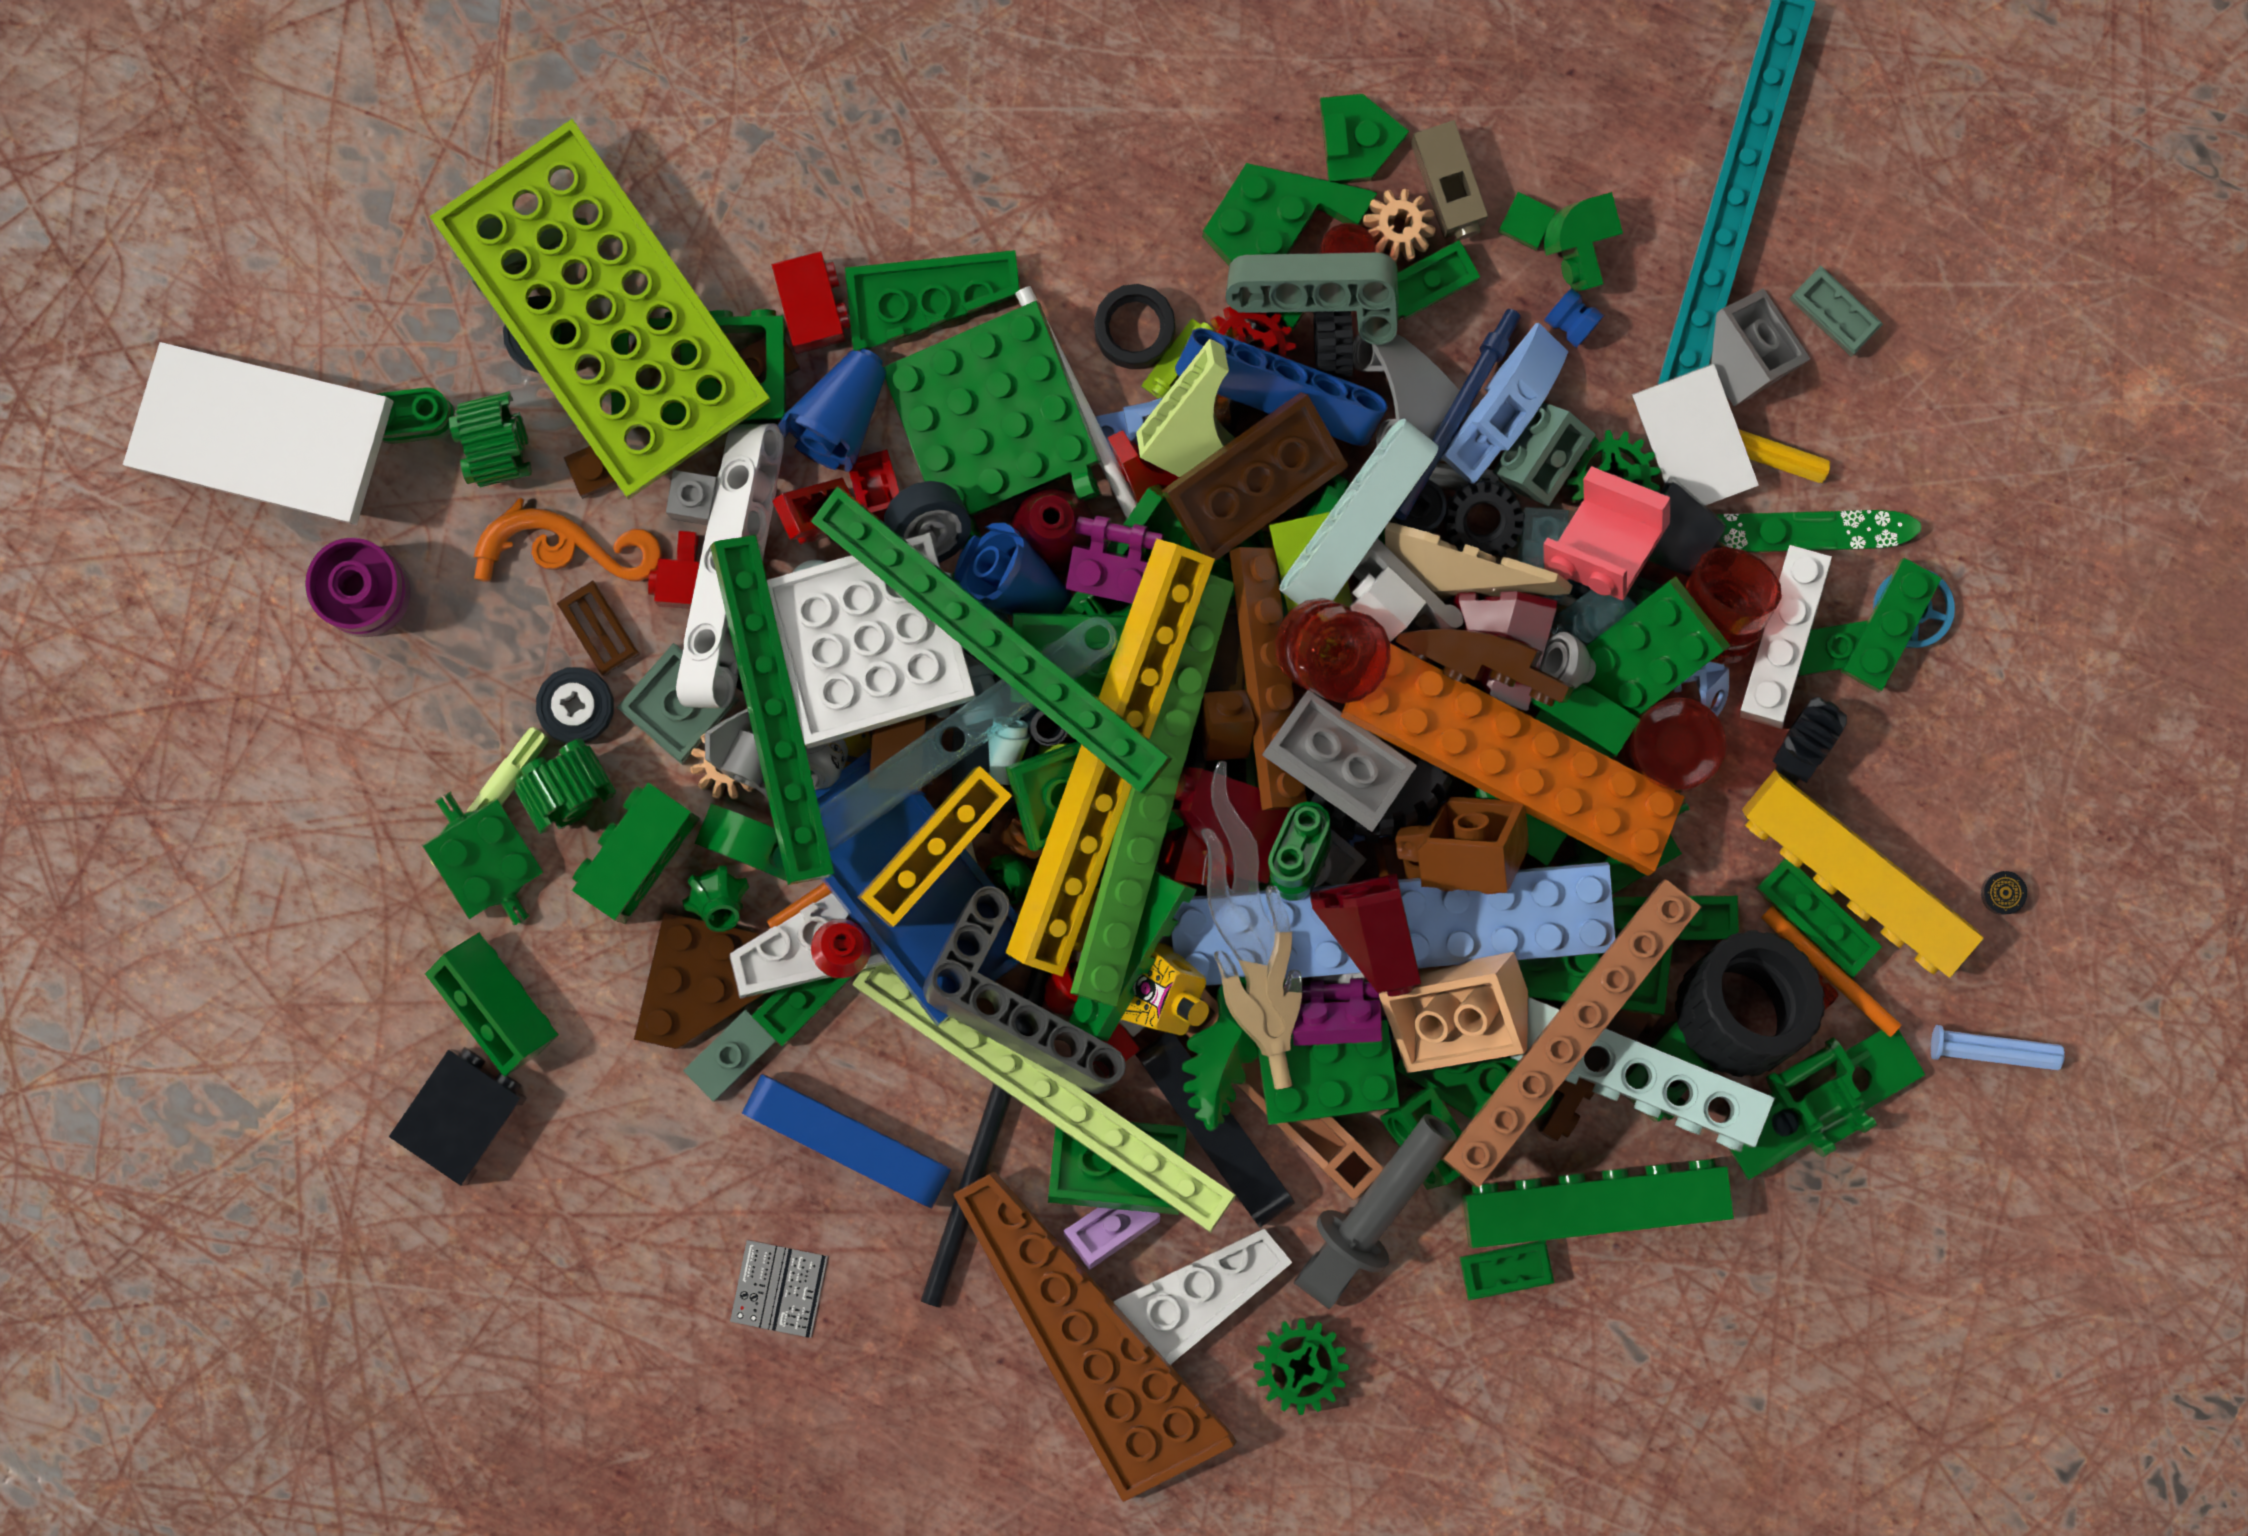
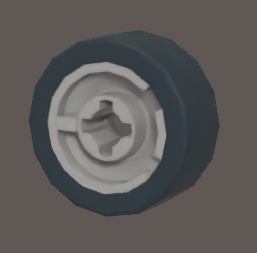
M926 481L907 487L892 499L884 514V523L903 539L930 533L939 563L954 556L966 544L971 533V518L960 496L954 488L943 482Z

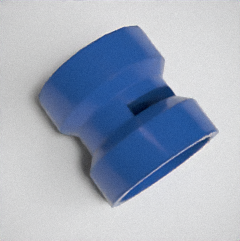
M1571 288L1550 311L1544 321L1553 329L1560 328L1562 331H1565L1567 341L1577 348L1605 315L1596 307L1587 308L1582 302V296Z

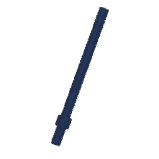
M1507 309L1494 332H1489L1479 348L1481 354L1432 438V441L1438 445L1436 456L1393 515L1394 517L1406 520L1493 366L1504 358L1510 347L1508 340L1521 319V315L1517 311Z

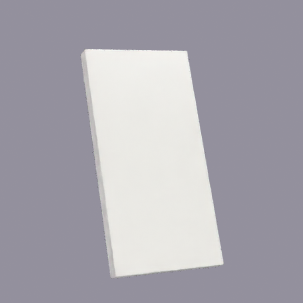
M160 342L123 465L142 472L357 526L393 400L377 394Z

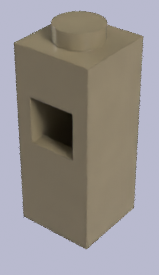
M1455 120L1414 133L1411 146L1444 239L1455 235L1457 240H1464L1481 232L1480 227L1485 225L1488 214Z

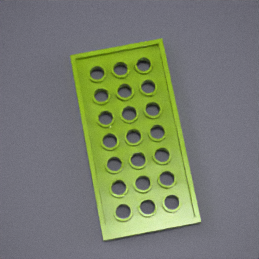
M573 119L567 121L429 216L628 500L771 401ZM568 169L573 172L574 181L568 189L556 190L551 186V177L557 170ZM526 193L537 196L538 206L533 213L522 215L516 212L515 203L518 197ZM583 204H593L598 208V217L590 225H581L575 220L576 210ZM488 218H497L503 225L501 234L491 240L482 238L479 233L482 222ZM549 228H556L563 234L562 243L553 250L542 248L539 242L541 234ZM611 238L620 240L623 243V251L617 259L606 260L600 256V246L605 240ZM512 253H522L527 258L526 268L519 274L507 273L504 270L505 259ZM573 263H581L587 267L586 279L577 285H571L564 280L566 268ZM634 273L643 274L648 279L646 290L639 295L628 294L624 289L626 278ZM536 288H547L552 294L550 304L546 308L539 310L530 307L528 303L530 293ZM597 298H606L612 303L610 315L602 320L593 319L589 316L588 312L591 302ZM665 308L672 312V322L664 330H655L649 326V316L655 309ZM568 322L576 327L574 340L565 345L556 343L553 339L555 327L560 323ZM621 333H631L637 339L636 348L630 354L620 355L613 349L614 339ZM682 343H690L697 348V357L689 365H680L673 359L675 348ZM593 357L601 363L600 373L593 379H582L577 372L578 365L583 359ZM656 368L661 372V382L655 389L645 390L639 387L638 376L642 370ZM715 378L721 382L722 391L716 399L704 400L698 395L699 384L704 379ZM612 392L621 393L626 399L624 409L616 415L607 414L602 409L604 397ZM676 402L684 405L686 417L680 424L669 425L663 421L662 413L668 404ZM637 427H643L650 432V442L641 450L631 449L627 445L628 433Z

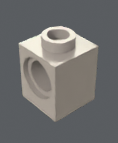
M673 470L666 508L667 515L672 520L708 525L717 478Z

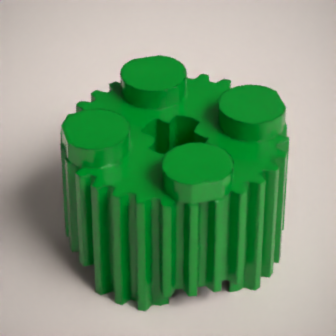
M510 391L458 403V410L455 411V416L449 417V427L455 443H462L463 451L466 455V458L460 460V464L467 484L477 483V486L481 488L532 475L531 462L524 463L522 458V451L525 450V445L528 444V435L520 412L512 414L509 408L510 401H513Z
M582 738L573 740L559 750L561 755L555 759L546 762L544 757H540L531 761L521 769L523 776L515 781L516 786L514 790L539 834L547 832L548 827L553 823L556 824L558 829H564L568 825L580 821L587 815L586 811L594 805V800L601 797L605 803L616 794L613 784L592 748L585 745Z

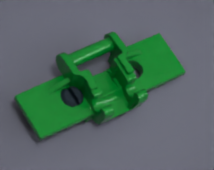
M1899 1029L1891 1037L1883 1030H1879L1845 1051L1837 1039L1832 1037L1825 1041L1824 1048L1778 1075L1773 1072L1766 1076V1081L1773 1092L1769 1096L1774 1097V1101L1755 1147L1743 1145L1741 1152L1730 1148L1729 1150L1747 1180L1752 1179L1807 1145H1810L1816 1154L1826 1157L1836 1151L1835 1143L1857 1130L1866 1133L1877 1126L1872 1116L1869 1117L1865 1113L1866 1110L1925 1076V1073ZM1832 1065L1836 1072V1077L1794 1101L1788 1091L1789 1088L1826 1066ZM1855 1067L1864 1069L1869 1077L1867 1087L1860 1092L1852 1081Z

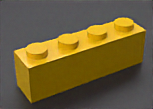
M980 766L975 767L857 898L889 927H894L1012 795Z

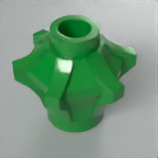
M719 865L717 869L707 870L701 876L692 875L688 879L691 891L690 895L682 900L685 910L698 914L712 931L723 932L732 929L739 921V912L744 908L740 901L745 892L750 888L747 878H735L727 873L726 866Z

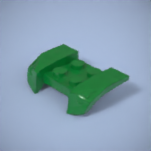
M1583 684L1573 689L1566 703L1555 701L1553 707L1531 698L1529 708L1537 711L1533 717L1534 719L1611 759L1618 755L1640 720L1613 701ZM1469 783L1467 785L1464 798L1500 800ZM1526 813L1529 848L1526 853L1548 866L1567 834Z

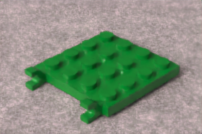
M1033 301L883 367L886 371V383L924 481L943 482L954 488L971 518V533L966 544L974 535L979 538L982 537L974 519L975 515L1069 475H1072V482L1078 499L1089 501L1102 495L1090 466L1102 461L1040 302Z

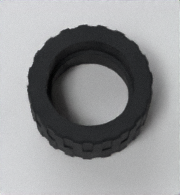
M1750 930L1746 933L1738 932L1730 935L1726 940H1722L1687 970L1676 992L1678 994L1677 1001H1675V1012H1677L1678 1017L1677 1023L1689 1048L1694 1050L1700 1060L1708 1063L1715 1070L1721 1073L1726 1072L1736 1077L1759 1076L1765 1071L1773 1070L1806 1046L1812 1040L1811 1037L1818 1032L1821 1026V1018L1824 1016L1825 1011L1823 997H1825L1824 989L1819 981L1820 976L1816 968H1813L1809 962V958L1787 939L1784 940L1770 932H1758V930ZM1731 972L1747 976L1766 991L1776 1011L1777 1030L1775 1036L1756 1034L1743 1027L1732 1016L1723 998V973Z

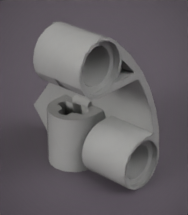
M1359 334L1353 340V366L1362 372H1385L1394 400L1396 419L1384 420L1379 425L1376 435L1377 446L1390 428L1403 418L1432 440L1460 390L1425 354L1398 334H1396L1392 341L1382 345L1370 344L1364 341ZM1472 405L1469 408L1467 414L1465 415L1463 421L1461 422L1459 428L1469 417V415L1473 412L1474 408L1472 407Z
M745 709L705 732V760L731 779L756 788L768 797L748 709Z

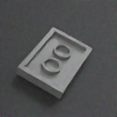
M1307 690L1262 755L1372 832L1417 765L1369 731L1340 717L1342 713L1310 690Z

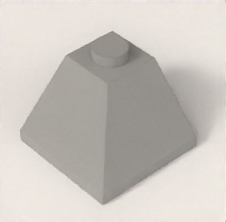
M1764 288L1722 308L1716 313L1711 364L1715 365L1725 395L1733 406L1757 395L1811 359Z

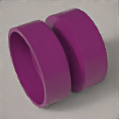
M344 538L331 542L315 555L307 570L305 588L311 607L320 618L346 634L356 637L381 635L392 629L402 619L408 608L410 583L404 568L394 557L368 540Z

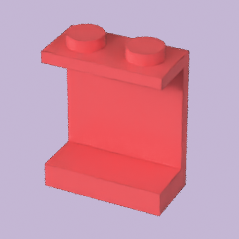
M1591 466L1583 479V502L1560 539L1555 541L1547 537L1543 544L1544 569L1559 574L1565 580L1571 579L1588 586L1597 594L1603 596L1610 595L1623 601L1670 524V497Z

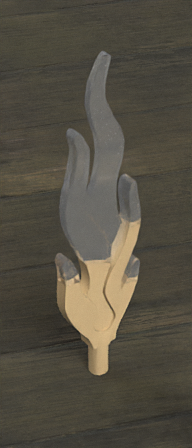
M1219 761L1212 779L1211 798L1215 814L1232 850L1234 881L1231 890L1227 884L1223 845L1212 829L1203 828L1201 834L1208 847L1207 899L1212 919L1219 933L1238 959L1245 974L1246 991L1241 984L1236 966L1227 953L1216 951L1214 952V957L1220 970L1225 1002L1231 1015L1238 1025L1255 1041L1260 1048L1261 1054L1268 1056L1275 1089H1283L1292 1086L1285 1052L1291 1050V1034L1301 1005L1302 978L1299 970H1290L1283 988L1292 946V929L1289 916L1277 886L1266 887V898L1273 918V927L1264 912L1258 885V845L1251 831L1238 816L1229 801L1226 789L1227 763Z

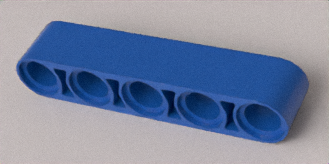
M1205 328L1193 330L1175 366V371L1180 377L1206 342L1212 339L1224 345L1229 372L1218 388V395L1261 411L1272 413L1300 392L1308 394L1330 435L1358 446L1369 444L1388 407L1383 397L1370 389Z
M764 1074L760 1075L742 1111V1114L931 1209L952 1170L942 1163Z

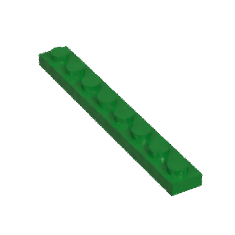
M756 535L714 541L710 548L787 883L792 885L829 878L834 875V870Z

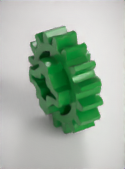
M1611 430L1604 432L1602 442H1599L1594 436L1588 445L1589 450H1585L1579 459L1580 462H1577L1571 471L1575 473V477L1565 482L1566 487L1576 488L1578 491L1571 498L1572 504L1584 500L1583 479L1588 473L1585 472L1589 460L1600 452L1601 465L1598 468L1599 470L1608 472L1611 466L1615 475H1622V478L1635 484L1641 483L1640 486L1658 492L1660 486L1651 482V478L1658 476L1661 470L1660 468L1649 466V462L1655 457L1654 451L1643 454L1640 449L1643 446L1644 440L1639 439L1632 445L1628 443L1629 433L1626 431L1622 433L1618 440H1614ZM1620 452L1630 456L1636 464L1631 465L1621 457Z
M1299 1318L1297 1328L1291 1329L1284 1320L1281 1322V1334L1277 1335L1271 1330L1266 1332L1271 1341L1269 1346L1257 1345L1256 1349L1264 1355V1360L1253 1362V1368L1264 1371V1376L1256 1380L1258 1387L1270 1386L1271 1389L1265 1398L1270 1402L1276 1397H1280V1409L1284 1412L1291 1403L1296 1404L1299 1415L1304 1414L1306 1404H1312L1313 1408L1319 1412L1321 1411L1320 1399L1323 1397L1333 1403L1336 1401L1331 1391L1334 1386L1345 1388L1346 1383L1338 1377V1373L1349 1370V1365L1339 1362L1338 1357L1344 1354L1346 1349L1344 1346H1332L1331 1343L1337 1336L1334 1331L1327 1333L1325 1336L1320 1334L1322 1323L1316 1321L1311 1329H1307L1304 1318ZM1304 1337L1298 1347L1288 1351L1279 1348L1282 1343L1291 1338ZM1319 1344L1324 1346L1329 1355L1330 1369L1319 1364L1316 1356ZM1308 1347H1310L1307 1352V1362L1313 1367L1310 1373L1302 1372L1300 1377H1297L1294 1385H1292L1295 1380V1370L1289 1365L1292 1359L1300 1360L1302 1355L1306 1354ZM1272 1363L1282 1367L1286 1379L1283 1388L1279 1387L1274 1380ZM1313 1382L1323 1384L1320 1389L1311 1394L1298 1395L1305 1385Z

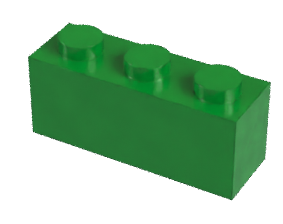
M480 932L444 953L425 973L504 1077L539 1055L559 1036L547 1016L535 1005L525 992L522 984L515 979L498 957L495 949L487 943Z

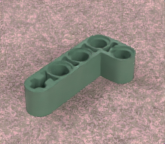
M1386 254L1243 255L1233 259L1229 265L1225 298L1227 304L1238 312L1357 311L1358 331L1364 341L1370 344L1382 345L1392 341L1396 336L1399 310L1398 274L1395 261Z

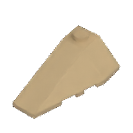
M1388 522L1386 525L1385 546L1443 603L1460 592H1477L1479 594L1478 600H1483V598L1490 596L1500 597V592L1518 591L1535 596L1570 594L1573 585L1557 573L1505 557L1502 558L1500 564H1497L1496 557L1480 551L1479 548L1465 544L1463 551L1460 552L1456 546L1441 541V537L1391 522Z

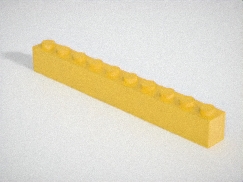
M1157 538L1098 697L1148 739H1150L1215 561L1214 558ZM1082 744L1006 950V954L1025 965L1062 977L1132 788L1127 781Z

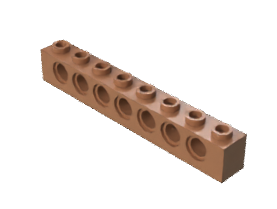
M1667 879L1660 882L1441 1160L1475 1187H1480L1701 906Z

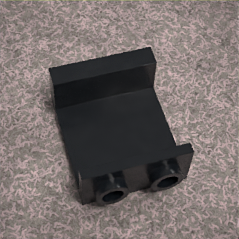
M466 1047L461 1052L455 1049L447 1050L389 1135L392 1140L460 1186L470 1183L478 1171L475 1169V1166L515 1107L523 1105L527 1099L518 1092L522 1086L508 1075L504 1077L501 1072L496 1077L482 1068L486 1061Z

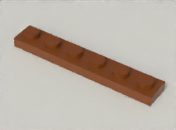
M1239 547L1229 552L1233 583H1235L1234 592L1247 695L1255 718L1253 743L1262 811L1290 810L1299 803L1307 802L1305 785L1262 755L1295 709L1276 555L1274 548Z

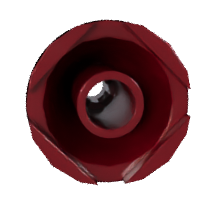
M1050 488L1037 491L1025 498L1014 512L1011 527H1014L1023 535L1055 574H1061L1069 571L1073 546L1077 544L1087 547L1091 546V536L1075 532L1078 517L1082 516L1094 519L1088 505L1082 499H1078L1074 493L1063 489ZM1051 519L1059 520L1055 524L1046 523V521Z

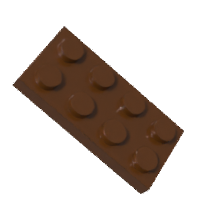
M1300 392L1161 491L1197 552L1212 557L1216 561L1348 467V464L1308 394Z

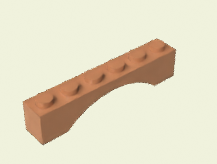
M1205 989L1200 1000L1207 1003L1209 1008L1208 1016L1199 1026L1189 1025L1187 1033H1185L1189 1038L1215 1024L1219 1016L1218 1002ZM1258 1056L1252 1063H1242L1246 1080L1243 1084L1236 1085L1267 1115ZM1332 1117L1276 1124L1353 1201L1383 1170V1167Z

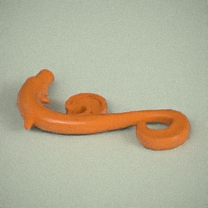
M518 498L512 507L490 523L479 537L473 558L477 559L474 580L491 582L494 562H499L502 551L513 546V542H508L507 540L515 533L527 529H545L558 535L559 543L556 546H549L548 537L545 534L537 537L532 544L531 554L536 564L548 570L566 567L572 561L575 547L578 546L605 570L616 577L640 582L649 578L650 569H657L658 558L662 559V550L655 536L644 529H631L624 532L613 544L615 553L620 554L628 546H637L643 553V559L637 567H623L577 523L549 510L523 509L524 499Z

